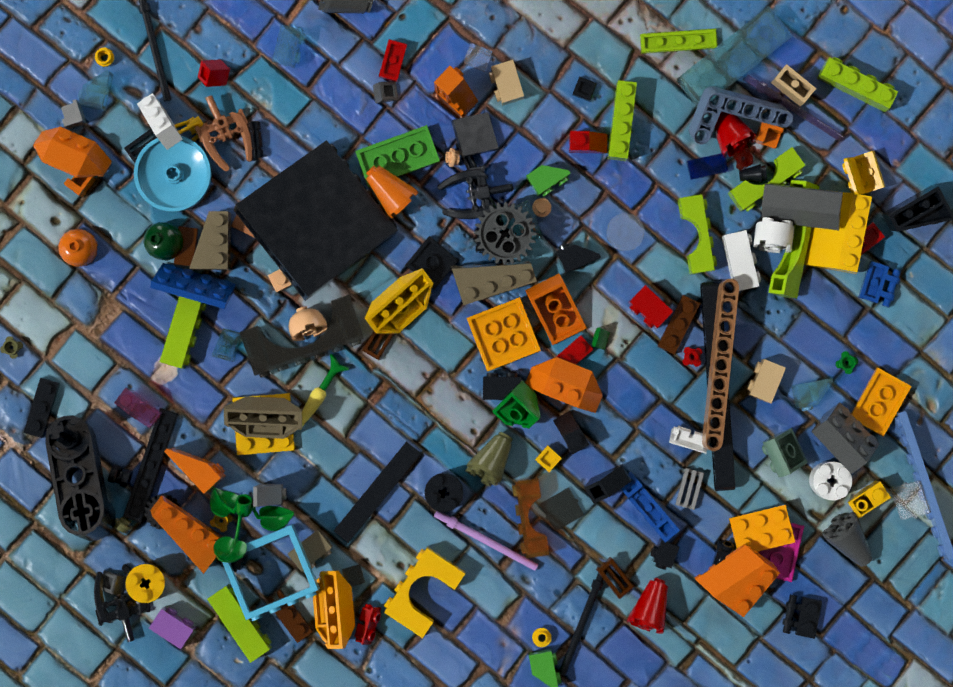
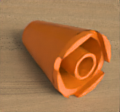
M373 165L366 172L368 175L366 178L367 182L390 218H393L394 214L397 215L412 201L410 198L413 194L414 196L418 194L414 187L380 165L377 168Z

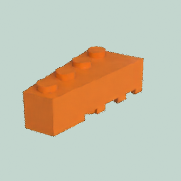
M161 495L150 510L152 517L204 574L216 558L213 550L215 542L224 536Z

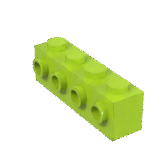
M829 57L825 61L817 79L883 112L891 108L898 91L894 90V86L888 83L882 84L877 81L876 77L870 74L864 75L860 73L858 68L842 64L843 61L838 58Z

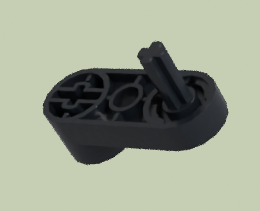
M73 415L63 416L50 423L51 425L46 429L45 442L59 520L62 527L69 533L87 541H97L106 537L113 529L115 510L107 498L96 435L93 428L81 418ZM78 470H82V479L77 483H73V474Z

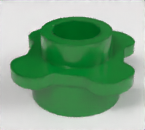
M845 351L841 353V358L839 361H836L835 366L843 369L846 374H851L852 369L858 364V359Z

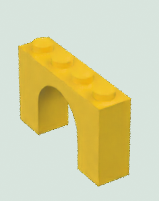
M429 547L425 550H420L416 556V559H418L415 566L410 565L405 573L407 578L404 582L400 580L394 589L397 593L393 598L389 597L384 604L386 608L385 614L421 638L425 636L434 620L412 604L409 591L413 582L424 576H432L455 590L466 573Z

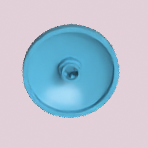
M181 136L183 140L166 150L158 138L152 140L141 150L135 162L134 181L138 192L147 203L162 211L181 212L188 210L204 198L210 187L212 171L206 153L197 143Z

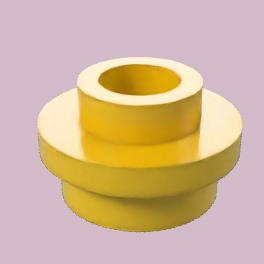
M100 48L95 53V61L102 67H108L114 61V54L109 48ZM108 55V59L103 61L102 56Z
M538 628L533 632L532 640L536 646L546 647L551 642V633L546 628ZM543 634L546 638L544 641H540L538 636Z

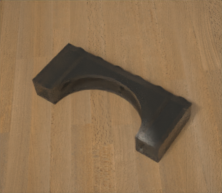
M346 295L331 301L332 319L329 327L318 340L304 347H280L264 335L260 326L241 331L240 335L254 376L259 375L260 378L271 375L270 371L278 369V372L289 369L290 364L296 363L298 366L307 363L308 358L314 357L319 359L325 357V352L332 350L333 353L344 350L343 346L350 344L351 347L362 344L361 340L365 339L351 296Z

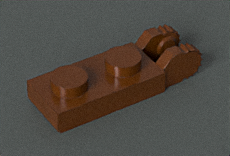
M281 589L276 591L280 599L286 597ZM271 596L267 598L268 603L275 601ZM286 603L280 607L281 610L275 612L297 643L313 632V629L294 604L288 606Z

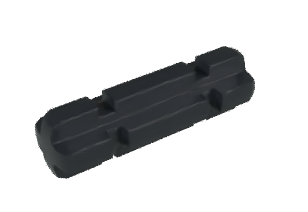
M251 121L249 123L252 130L250 132L251 144L254 149L252 150V155L255 159L263 158V150L261 149L263 147L261 131H259L261 129L260 122Z

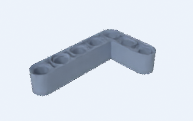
M710 86L703 91L688 131L697 144L703 145L710 140L721 111L782 128L791 125L793 115L783 105ZM710 113L708 117L704 118L705 114Z

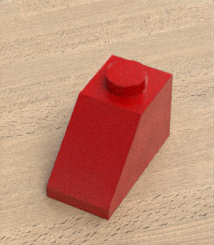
M570 131L569 153L607 154V134L592 131Z

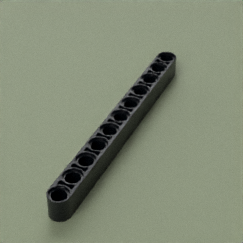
M720 281L700 283L707 388ZM723 321V322L721 323L720 327H721V330H723V331L725 332V330H724V321ZM723 340L718 344L721 351L726 349V344ZM718 360L716 366L719 370H723L725 364L722 360ZM716 379L714 386L718 390L721 389L722 381ZM729 389L723 444L719 450L712 451L715 491L735 490ZM715 398L712 402L715 409L720 407V400L718 398ZM717 418L711 419V427L716 428L718 426ZM711 437V447H714L716 439Z

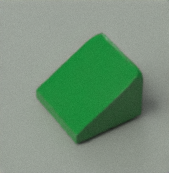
M596 328L591 343L592 347L605 350L610 332L602 328Z

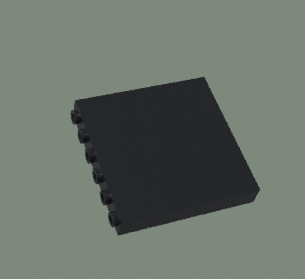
M327 140L238 202L234 207V212L305 301L393 237L398 231L395 222L385 215L384 208L374 201L370 190L363 187L359 176L351 172L347 161L340 158L336 147L333 144H329Z

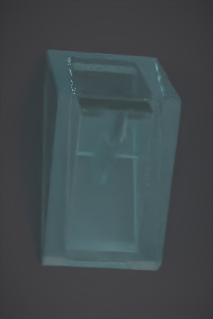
M223 328L212 357L234 362L242 333Z

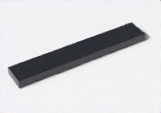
M163 408L159 409L123 515L124 518L139 523L143 522L144 513H146L144 509L147 506V502L150 501L166 454L164 451L168 448L179 416L178 413Z
M406 441L334 529V532L349 543L421 453Z

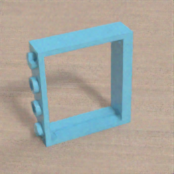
M294 524L246 543L247 552L289 535L310 587L250 611L231 563L222 562L246 620L251 618L252 621L263 617L262 613L269 611L272 614L281 610L280 606L286 603L288 606L299 602L298 598L305 596L307 599L317 595L316 591L320 587Z

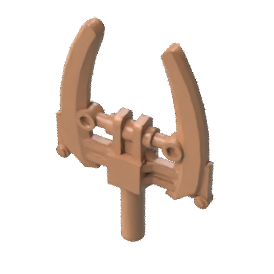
M213 96L206 97L205 99L214 119L212 123L208 124L206 122L200 128L196 126L195 131L209 156L221 169L228 171L229 166L216 150L214 143L218 140L225 142L226 138L230 140L235 133H241L246 160L251 162L253 160V147L250 130L247 125L248 122L243 109H239L238 113H229L230 116L228 117L221 116ZM236 123L237 127L229 130V126ZM213 131L219 133L216 137L210 136V133Z

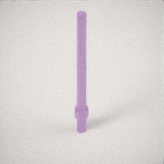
M436 511L434 517L445 522L446 526L458 529L534 571L537 569L539 564L459 522L456 517L452 515L450 517Z

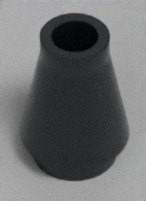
M759 164L739 170L740 181L746 180L758 183L767 181L766 165L761 166Z

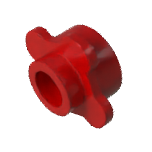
M685 347L682 363L685 366L689 364L695 367L700 366L702 350L700 348L691 349L690 347Z

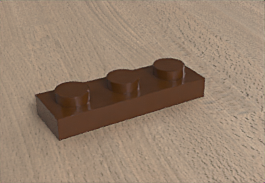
M682 295L657 347L675 355L700 305L699 302Z

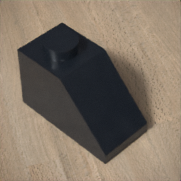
M569 243L558 247L559 251L556 252L565 274L601 258L599 253L575 244L570 246Z
M570 411L553 420L571 454L589 445Z

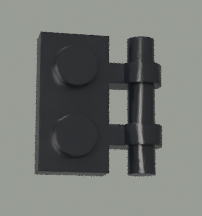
M790 594L789 601L786 602V617L783 618L782 622L784 625L783 633L790 634L791 627H796L795 635L815 639L822 601L802 596L801 604L796 603L797 595ZM795 610H799L797 621L793 620Z

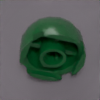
M158 222L152 224L147 229L143 243L149 255L158 260L168 261L174 259L175 255L181 251L183 236L182 232L175 225Z

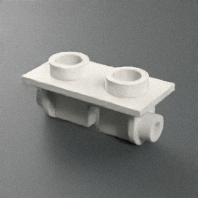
M679 425L671 429L669 443L701 453H707V450L702 445L703 433L695 431L694 434H690V429L680 427Z

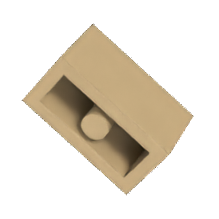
M510 60L491 66L492 72H489L491 83L496 84L497 90L494 93L497 102L501 101L503 106L523 100L524 94L514 61Z
M787 64L771 82V84L800 107L816 90L812 84Z
M762 359L761 362L758 361L754 368L756 375L753 380L750 379L746 390H749L747 395L772 404L786 368L766 359Z

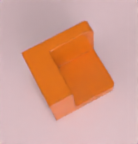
M761 122L756 134L757 138L754 142L775 149L784 128Z
M74 176L72 179L67 178L64 185L83 197L96 181V178H77Z

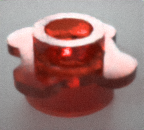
M744 148L743 151L733 154V158L737 163V169L742 170L744 167H749L753 164V156L749 148Z

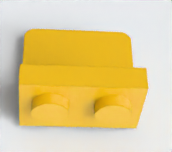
M874 151L855 157L844 158L842 167L845 174H848L850 180L848 186L851 193L854 192V195H862L885 188Z

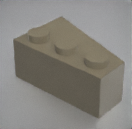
M229 211L208 212L189 269L231 270V213Z

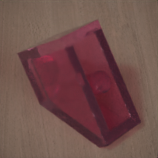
M126 387L114 402L128 415L148 428H151L162 414L138 393Z

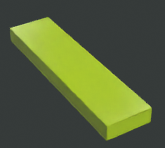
M716 29L640 34L641 54L717 49Z

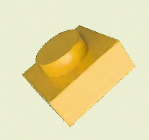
M547 445L535 460L550 472L562 458Z

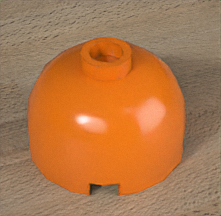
M72 229L64 233L60 238L58 249L60 256L67 264L83 267L92 263L96 258L98 244L95 237L88 231Z

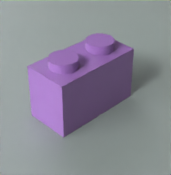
M169 606L168 608L163 607L149 629L179 649H182L196 629L193 626L194 622L186 617L181 618L177 615L178 612Z

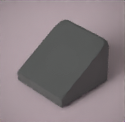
M395 81L378 82L373 85L375 103L398 100Z
M103 571V591L114 595H121L126 576Z

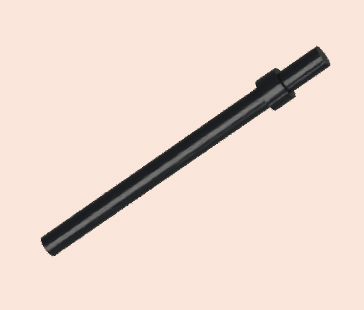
M139 0L140 5H138V8L143 16L164 102L170 101L171 96L150 16V4L147 3V0Z
M599 573L591 584V592L559 670L561 675L566 676L599 590L601 591L603 588V578Z

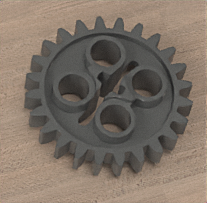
M498 202L497 209L492 205L489 206L491 212L484 210L485 217H478L481 224H475L479 228L478 231L474 232V234L479 235L475 242H481L478 249H485L482 255L490 254L489 261L495 257L496 264L500 259L503 260L504 265H506L508 259L511 264H514L515 257L521 261L520 255L527 256L528 254L525 250H532L533 248L529 244L536 242L531 238V236L537 235L536 232L531 230L536 225H530L529 223L533 220V217L527 219L528 211L522 213V206L515 209V203L508 207V203L505 202L504 207H501ZM501 214L507 217L505 225H500L497 222V217ZM514 218L515 222L508 231L510 237L506 236L500 247L496 248V244L503 234L500 232L501 229L505 230L511 219ZM515 225L523 226L524 233L522 235L514 233L513 228ZM489 231H494L497 234L496 241L491 242L488 240L487 234ZM506 241L513 243V251L507 252L504 250L503 245Z

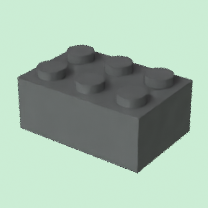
M840 402L827 411L811 431L851 474L868 463L879 446L876 438Z

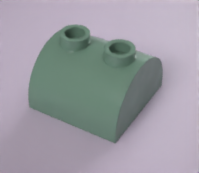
M792 428L777 433L762 442V451L765 455L769 456L771 460L770 468L774 473H777L778 477L787 476L808 463Z

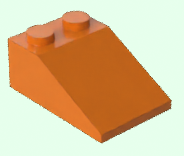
M560 273L525 290L552 345L587 329Z
M168 448L164 451L203 494L210 492L226 477L224 474L225 470L219 463L215 464L176 448Z

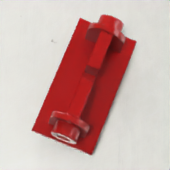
M367 603L365 607H362L359 620L364 621L365 625L358 623L354 635L356 642H360L362 645H370L376 636L375 629L381 618L380 612L382 607H373V605Z

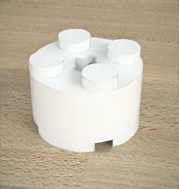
M762 218V222L756 223L753 247L759 246L760 251L780 253V249H786L785 253L791 252L794 237L793 222L788 220L775 222L773 218Z
M823 461L811 471L809 483L812 490L819 497L827 500H839L846 497L850 491L852 476L841 463ZM832 477L834 482L830 484L827 482V479Z

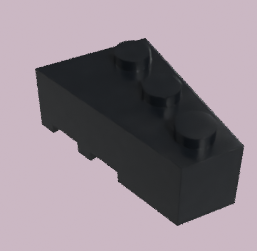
M932 185L882 213L889 229L896 232L953 220V213L939 186Z

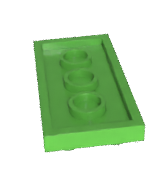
M427 125L355 151L365 180L368 176L366 172L373 165L376 168L380 165L395 176L400 177L440 162Z

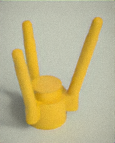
M197 116L177 123L175 127L179 128L187 125L178 130L179 134L190 130L193 135L196 133L195 127H202L203 122ZM197 133L191 139L194 142L199 138Z

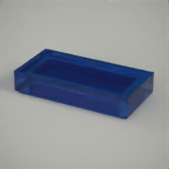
M722 153L686 161L690 180L728 172L726 158Z

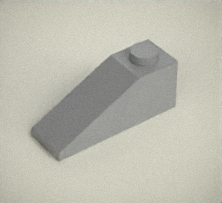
M259 484L253 487V507L283 504V500L287 498V490L283 488V484Z

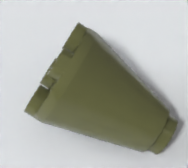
M499 432L467 463L465 471L472 476L477 475L482 479L481 482L489 487L499 485L502 481L513 439L507 434Z

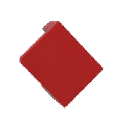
M220 59L201 60L198 78L206 87L226 86L230 68Z

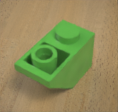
M541 165L526 175V179L538 197L540 195L545 197L553 191L552 187L557 184L561 186L566 183L571 173L566 169Z
M551 649L528 653L532 675L550 687H558V684H561L560 673L555 672L554 665H558L556 653L552 654Z

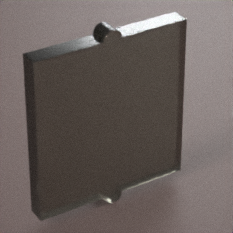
M569 487L540 503L546 514L545 518L550 521L555 531L584 515L578 505V499L574 498Z

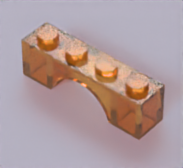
M539 479L515 481L516 485L512 486L513 496L518 498V504L515 505L516 516H520L521 523L518 524L519 535H523L524 542L520 543L521 552L526 554V558L549 555L547 536L536 531L530 525L528 518L530 507L536 500L541 498Z

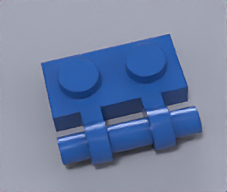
M870 261L858 298L877 304L879 298L882 297L884 298L882 306L889 308L891 301H894L895 298L894 292L896 285H899L901 271L894 269L891 276L887 274L889 266ZM885 281H888L887 291H882Z

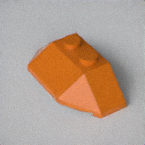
M63 127L42 131L33 144L43 163L77 178L103 177L112 164L110 158L95 141Z
M558 357L532 366L525 382L530 388L541 394L596 413L603 396L591 370Z

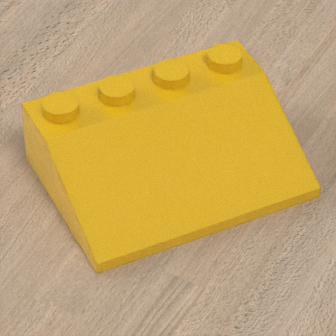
M843 192L840 229L831 230L812 227L804 265L857 274L872 196Z

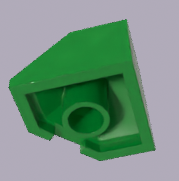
M523 381L492 411L505 425L513 426L518 424L522 425V428L528 429L541 417L536 393Z

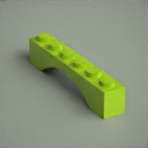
M791 180L790 183L792 187L818 190L820 186L808 181ZM793 225L792 251L784 253L781 262L772 273L768 293L797 299L812 227Z

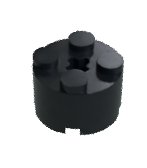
M442 472L429 479L425 487V499L431 508L439 512H449L461 503L463 486L455 475ZM443 487H446L447 492H450V494L445 495V497H441V493L439 492V490H442Z

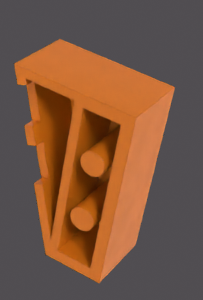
M449 66L434 81L435 92L463 118L478 100L465 81L462 71L457 67L453 69Z

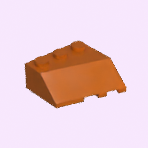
M743 544L727 555L719 564H714L704 574L697 575L695 580L714 598L744 617L780 572L774 563L748 545Z

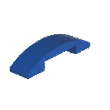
M629 472L628 474L632 481L621 488L622 492L665 543L680 532V529L667 516L633 473Z

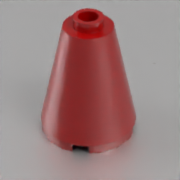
M721 111L714 132L723 156L726 157L728 154L731 157L748 148L747 143L749 141L753 143L757 136L737 115Z
M654 578V581L650 580L629 614L627 623L631 622V625L649 632L652 629H656L657 634L664 633L668 586L665 585L664 580Z

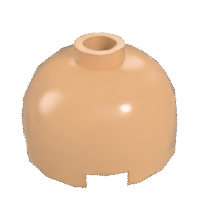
M307 306L298 308L296 313L290 318L288 325L292 340L303 341L305 340L304 336L313 335L316 337L327 330V322L323 314L319 310L307 308Z

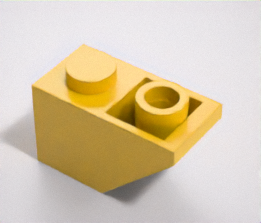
M875 480L857 492L847 503L859 519L891 497L881 481Z

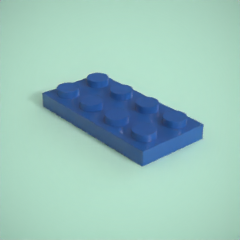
M162 263L150 285L152 289L222 309L226 308L236 287L235 283H231L228 280H221L208 274H200L190 269H183L173 264Z

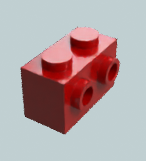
M646 285L628 302L631 305L629 309L636 315L640 313L645 318L643 322L649 328L654 327L657 329L673 312Z

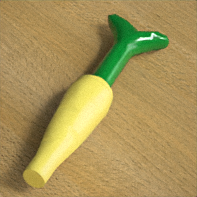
M330 354V371L321 385L314 388L302 410V428L325 400L326 390L335 375L349 370V367L340 365L333 354Z

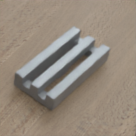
M688 468L684 469L675 505L692 510L695 509L704 476L703 472ZM688 473H692L684 503H682L681 498ZM699 475L695 491L693 494L691 505H689L688 502L691 495L695 476Z

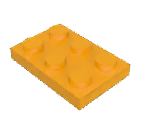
M876 368L851 414L864 427L884 437L912 386L882 369Z
M786 505L729 518L737 549L746 544L758 552L796 542Z

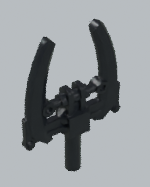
M485 165L456 173L442 181L437 188L443 190L452 184L466 180L469 184L466 193L470 195L467 199L471 200L473 206L471 210L444 209L442 213L458 219L485 217L483 211L491 212L489 206L492 205L494 207L493 203H490V198L493 194L513 191V184L494 187L488 185L486 181L488 175L484 171L486 169ZM474 179H477L478 186L476 189L473 186ZM477 198L481 200V208L476 204Z
M126 564L122 566V570L127 576L131 569ZM97 572L94 583V601L99 626H102L104 622L113 623L115 619L121 620L127 642L134 641L129 618L135 613L141 615L143 611L150 612L149 604L136 601V605L129 606L126 602L133 599L130 596H124V594L120 598L115 596L112 601L105 602L103 596L102 572ZM109 606H117L115 611L108 612L107 608Z

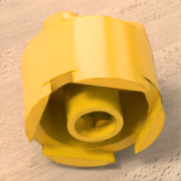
M141 564L134 567L126 578V590L129 596L140 603L155 601L161 596L165 587V579L162 572L150 564ZM141 579H150L151 583H149L148 589L140 587Z

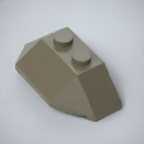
M246 396L224 406V425L231 427L244 437L284 439L302 428V409L285 398Z

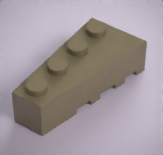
M515 261L514 264L507 262L506 265L503 263L451 266L463 305L537 282L530 261Z

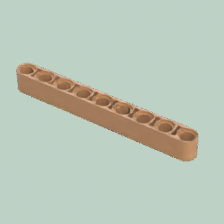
M734 279L722 281L719 284L702 435V445L706 450L710 451L719 450L723 444L739 295V284ZM726 283L732 285L733 290L731 293L725 291ZM724 302H728L731 306L728 313L723 310ZM723 321L729 325L726 332L721 330L720 327ZM721 340L725 341L727 345L724 351H721L718 347ZM718 360L724 362L723 370L717 368L716 363ZM716 379H720L723 384L719 390L714 386ZM715 398L720 400V407L717 409L712 405ZM714 417L718 419V426L716 428L710 425V421ZM710 437L716 439L714 447H710L708 444Z

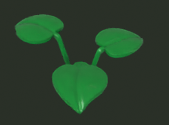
M214 487L210 496L211 511L220 517H227L231 513L235 514L236 512L238 514L235 538L233 539L228 536L219 538L214 544V553L219 561L225 563L236 562L244 557L247 552V544L244 541L238 540L242 517H248L252 511L257 519H261V526L270 531L284 528L293 518L294 512L278 506H264L260 508L258 514L256 507L252 505L251 496L247 494L238 496L235 493Z

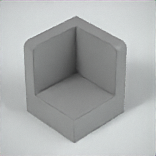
M77 99L72 100V104L61 108L64 115L62 121L67 129L87 124L81 104Z

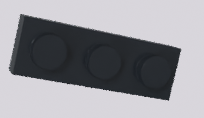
M40 378L23 433L44 438L60 383Z

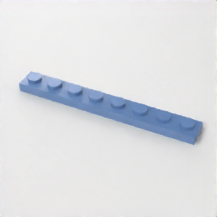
M899 411L895 415L894 422L897 429L900 428L902 434L900 436L903 447L907 448L908 454H906L909 465L913 466L914 472L912 475L915 483L919 484L920 499L922 502L925 501L927 507L925 514L928 520L932 522L933 527H931L934 538L938 540V552L944 559H953V547L907 412Z

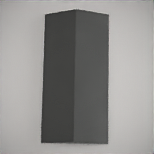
M766 183L762 200V218H773L775 222L788 220L792 221L793 225L839 230L843 192Z

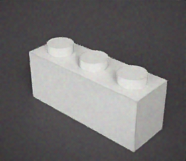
M153 93L137 103L155 136L166 150L183 140L166 110Z
M746 230L723 235L721 238L731 279L738 282L739 291L759 287L761 277L754 265L757 264L755 253H752L750 245H752L751 235L747 234Z

